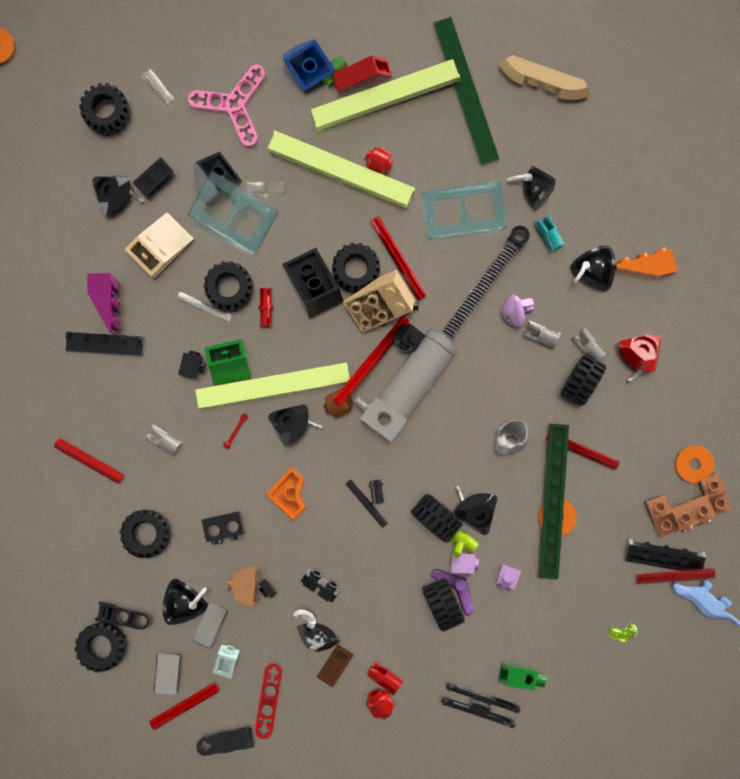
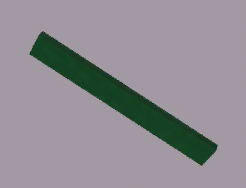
M452 17L436 21L433 25L445 60L453 59L457 72L460 75V81L453 84L480 164L483 165L499 160V155Z
M549 424L539 578H559L569 425Z

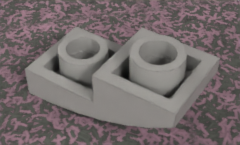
M209 603L196 630L193 642L211 649L219 634V628L227 615V611Z

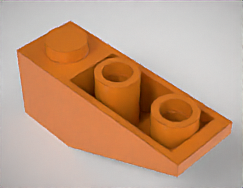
M666 247L655 250V254H639L636 256L637 259L629 260V258L618 260V264L615 265V271L656 279L675 274L678 271L672 249L666 250Z

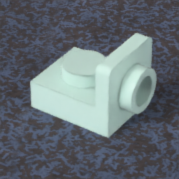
M221 645L213 674L231 679L240 650L235 649L233 646Z

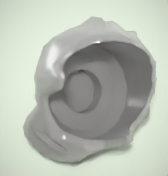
M511 420L501 425L497 431L496 452L500 455H505L523 450V447L528 444L530 437L526 424L520 420Z

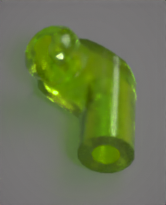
M630 624L622 630L611 627L608 636L628 641L637 635L638 627L635 624Z

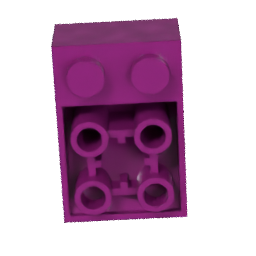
M87 273V293L108 331L116 335V330L120 328L119 319L116 317V311H119V300L116 299V292H119V281H116V278L111 273Z

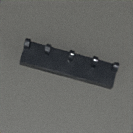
M66 331L67 352L143 356V336Z
M628 539L625 561L679 571L702 570L706 559L705 552L703 551L696 553L688 551L686 548L679 550L669 548V545L662 547L651 545L650 542H634L633 539Z

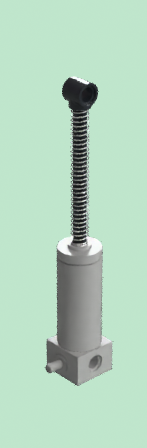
M518 225L512 229L510 236L506 240L507 243L499 252L500 254L497 255L498 257L494 258L495 261H492V264H490L484 276H481L482 278L479 279L473 291L469 293L470 295L466 297L467 299H464L460 308H457L458 311H455L456 314H453L447 326H444L445 328L442 329V332H435L431 329L427 330L417 350L410 353L379 397H376L369 405L360 398L355 400L354 404L364 411L360 422L390 444L403 429L409 416L457 353L458 349L451 341L452 337L455 336L454 334L457 333V330L466 321L465 319L468 318V315L470 316L472 310H475L476 304L483 298L485 292L490 289L489 287L492 286L491 284L494 283L493 281L496 280V277L505 268V265L507 266V262L509 263L513 254H516V251H520L527 244L530 232L525 226ZM515 233H523L525 239L522 241L517 240ZM385 416L389 419V423L381 425L378 419Z

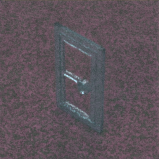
M211 171L188 215L255 254L278 211ZM216 186L237 198L233 202L234 208L225 224L203 212ZM245 204L264 214L251 239L229 227L237 210H243Z
M500 180L421 192L429 239L508 227ZM491 192L495 219L471 222V216L466 211L464 196ZM460 197L463 211L460 217L461 224L437 227L433 201Z

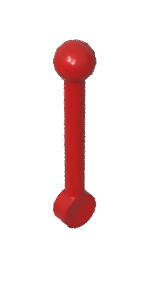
M246 414L240 416L241 420L228 441L224 442L223 447L225 449L230 448V443L244 421L248 420Z

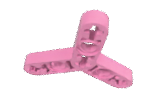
M253 65L230 94L196 90L189 94L188 102L194 109L229 113L242 144L245 147H253L256 145L258 137L245 105L264 81L266 76L265 70L260 65ZM260 70L261 77L257 76L253 80V82L256 84L253 85L251 81L247 80V78L252 80V78L254 77L253 71L258 72ZM244 84H248L251 87V91L247 94H243L240 91L241 86ZM236 93H238L240 97L245 98L244 100H242L241 98L238 100V107L234 106L233 108H231L230 101L235 102L238 98V96L235 95ZM198 95L201 100H205V96H208L207 106H204V101H198V104H195L192 98L194 99ZM214 97H218L221 100L220 105L217 107L210 104L211 99ZM244 116L247 119V123L244 126L237 125L236 120L238 117ZM247 129L250 136L254 135L252 142L244 141L246 134L242 130Z

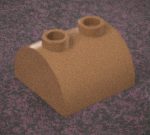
M257 566L243 568L235 574L233 579H228L227 590L232 591L235 599L246 606L256 605L259 569Z

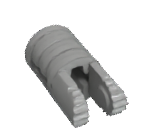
M529 320L527 325L532 329L540 331V335L524 331L523 336L554 349L561 333L552 331L549 328L547 329L545 326Z
M585 327L581 332L589 342L587 345L577 335L572 337L585 354L587 353L597 360H600L607 354Z
M152 424L150 430L161 438L158 439L153 435L147 434L145 439L171 456H174L181 447L182 442Z

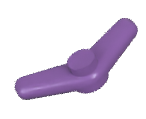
M435 569L431 572V577L436 580L442 578L448 580L450 586L457 592L464 614L470 616L474 612L467 579L440 569Z

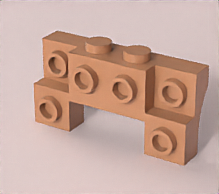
M719 473L699 480L705 495L673 508L670 507L666 495L646 502L659 538L683 530V533L694 529L693 525L698 523L701 526L712 522L711 518L732 510Z

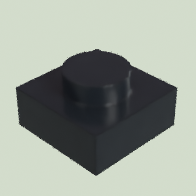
M266 578L259 583L261 586L259 591L265 598L269 596L271 599L278 594Z

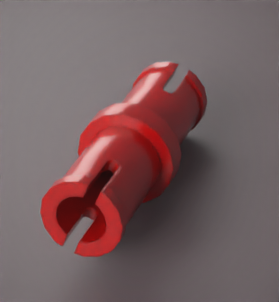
M260 288V305L258 310H260V327L264 328L272 327L273 305L271 288H268V290L267 288Z

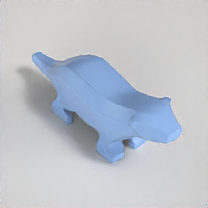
M704 579L702 586L673 584L676 595L693 602L705 617L728 619L737 626H740L738 619L724 611L731 607L732 602L723 596L720 599L721 601L716 600L708 592L713 587L708 580Z

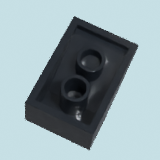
M317 248L282 264L309 318L343 301L340 289Z

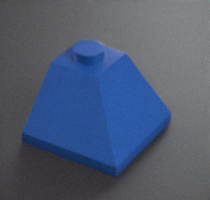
M316 39L301 43L283 54L284 62L303 91H306L336 71Z

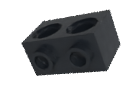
M240 511L201 520L206 542H211V545L223 543L222 539L230 538V541L242 539L241 535L245 534ZM231 521L238 523V530L236 532H231L228 529V524ZM213 525L219 528V534L215 537L209 533V529Z

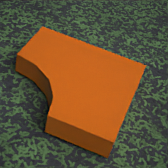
M291 467L265 495L294 521L306 508L301 498V488L306 480Z

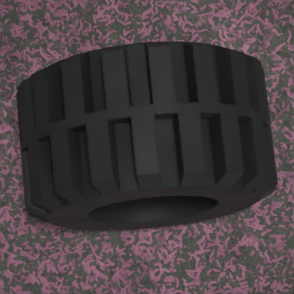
M97 83V87H94V85L90 86L91 90L84 92L85 96H81L80 99L82 104H79L80 114L91 130H95L99 134L103 132L104 135H108V132L116 133V129L121 130L123 128L121 125H126V118L130 115L128 111L130 109L129 104L122 91L118 90L114 85L111 86L109 83H105V85ZM102 100H111L115 103L114 112L106 118L97 117L94 114L96 105Z
M363 243L344 245L333 258L332 271L336 283L342 289L344 288L348 292L353 291L356 293L376 280L380 274V263L376 252L371 250L368 245L364 246ZM352 258L363 259L368 267L366 274L360 278L349 277L345 272L346 262Z
M223 261L219 265L215 264L212 270L209 269L208 275L204 278V289L208 300L213 306L223 311L239 310V307L246 305V302L251 298V293H253V283L247 270L240 264H235L232 261H229V263ZM226 276L237 278L240 284L238 292L231 297L220 295L217 289L219 281Z
M587 353L582 355L564 384L561 395L580 406L586 404L606 371V364Z
M425 494L411 510L412 515L443 542L448 543L463 525L455 514L430 494Z
M140 510L132 512L121 524L122 529L119 532L121 534L120 541L123 543V548L135 557L151 558L159 555L165 550L167 543H169V524L163 516L155 511ZM144 522L152 524L156 530L155 540L146 546L140 545L134 536L136 527Z
M442 578L423 587V594L442 632L464 623V615L448 580Z
M102 622L85 627L78 634L79 637L75 641L76 647H74V652H77L76 658L80 660L81 666H85L87 670L94 672H105L117 666L123 659L124 652H126V641L122 637V632H119L116 626ZM104 636L109 640L111 652L106 658L98 659L91 653L90 643L94 637Z

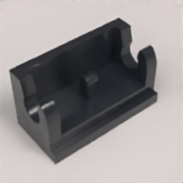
M160 157L132 183L146 197L173 170Z

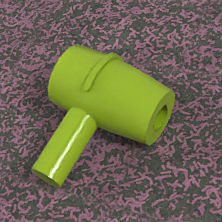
M460 529L450 540L455 545L453 556L456 558L460 557L462 550L472 554L479 544L467 532H463Z

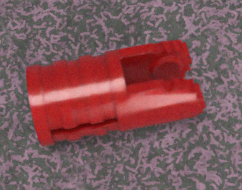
M375 662L367 672L369 678L393 696L404 682Z

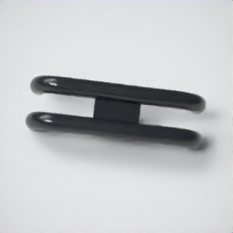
M453 683L446 685L448 691L471 697L472 701L470 705L452 699L443 698L441 700L443 706H448L510 728L516 726L515 721L491 713L490 710L492 705L519 713L521 708L518 705Z

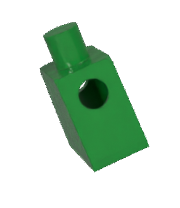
M501 663L498 682L505 686L535 691L536 686L545 687L546 676L538 675V671L534 669Z

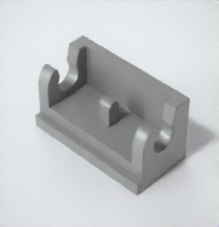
M156 654L154 693L176 695L179 655Z

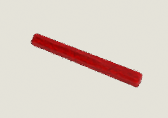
M379 216L371 220L372 226L417 300L425 298L426 292Z

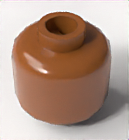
M340 390L326 396V404L323 405L325 412L335 418L349 413L352 409L351 406H353L351 396L341 406L333 402V398Z

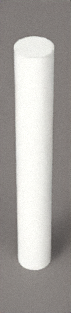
M179 292L177 299L228 322L231 320V314Z

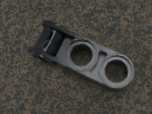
M99 601L98 603L100 607L95 621L138 630L148 629L153 623L152 616L147 612L120 607L107 602ZM123 611L128 614L126 622L120 620V613ZM142 615L147 619L145 626H141L138 623V619Z
M251 727L205 736L196 745L197 752L202 756L223 754L254 747ZM203 741L211 745L208 751L200 747Z

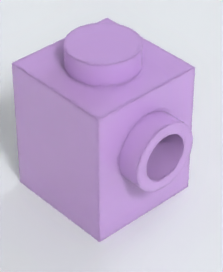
M451 553V573H459L458 577H470V574H475V570H478L479 558H475V554H461L460 557L456 558Z
M501 564L495 583L499 584L498 588L510 591V588L515 589L521 571Z

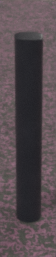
M350 479L346 486L382 528L386 526L388 522Z

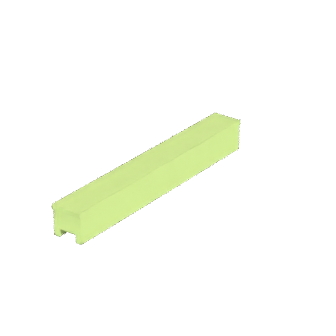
M453 59L311 109L316 123L315 126L317 131L326 129L460 81V75L457 72Z
M274 130V135L268 146L270 153L404 208L408 207L411 197L415 192L414 187Z
M347 363L201 388L195 391L198 408L202 410L346 384L350 377Z

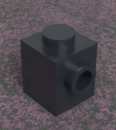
M401 324L391 340L402 351H416L425 335L412 324Z
M189 350V353L183 352L178 372L179 376L199 380L200 373H204L206 362H203L204 358L200 356L199 352Z

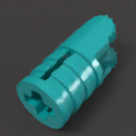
M550 216L544 217V223L541 220L535 221V225L547 244L546 246L549 248L550 253L565 245Z

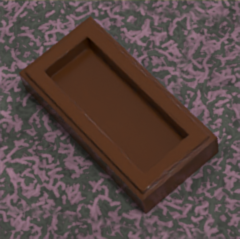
M337 645L317 675V678L333 688L354 654Z

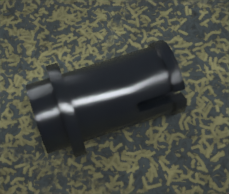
M381 479L372 480L370 485H368L371 489L372 504L384 502L382 485L384 484L381 483Z

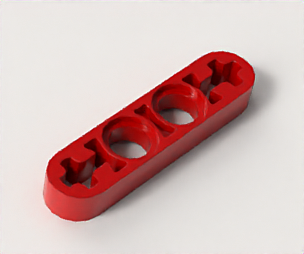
M276 663L269 664L264 671L255 726L256 736L260 739L269 738L273 732L282 677V668ZM272 667H276V671H279V674L274 676V681H278V684L266 683V679H271V674L268 673V670H271ZM267 686L275 688L276 693L274 696L268 697L265 694ZM269 705L272 707L273 712L270 716L262 714L263 706ZM260 718L272 720L271 723L267 722L266 728L269 729V732H266L265 735H261L262 732L259 731L264 722L260 721Z

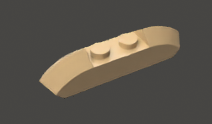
M514 55L499 63L504 73L521 85H523L525 80L531 86L538 87L539 85L545 87V90L548 92L556 93L557 91L560 93L558 98L567 100L583 99L590 96L585 80Z

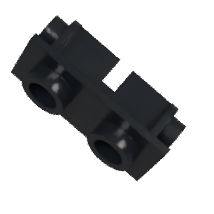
M309 568L301 579L303 586L312 592L318 587L320 591L317 595L327 602H333L341 591V588L334 581L326 579L315 569Z

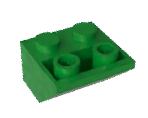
M242 339L204 347L214 386L252 378Z

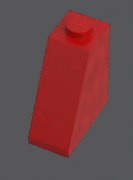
M369 56L334 72L335 80L333 82L339 91L347 93L393 76L387 59Z

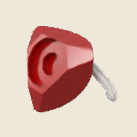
M646 335L619 341V348L624 359L638 370L628 379V383L632 382L642 371L654 372L656 370L661 346V337L659 335Z

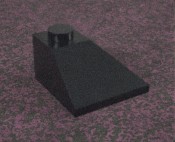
M220 151L194 163L196 191L206 204L220 199L242 182Z

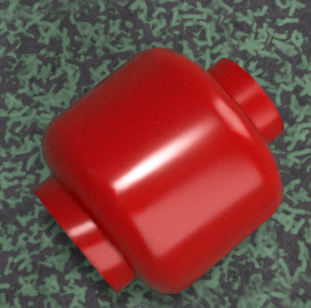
M375 147L372 151L368 150L364 158L367 161L366 168L380 174L388 173L394 161L392 154L380 147Z
M377 689L367 696L366 706L374 718L386 719L392 715L391 711L394 709V702L388 692Z

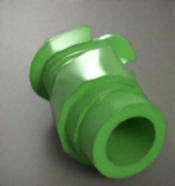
M342 56L334 58L331 62L336 71L347 66ZM333 73L322 80L323 83H327L328 86L334 85Z

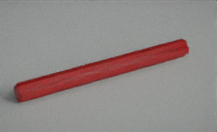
M402 316L336 394L333 398V402L336 405L341 406L392 346L394 342L391 339L399 326L410 323L406 317Z

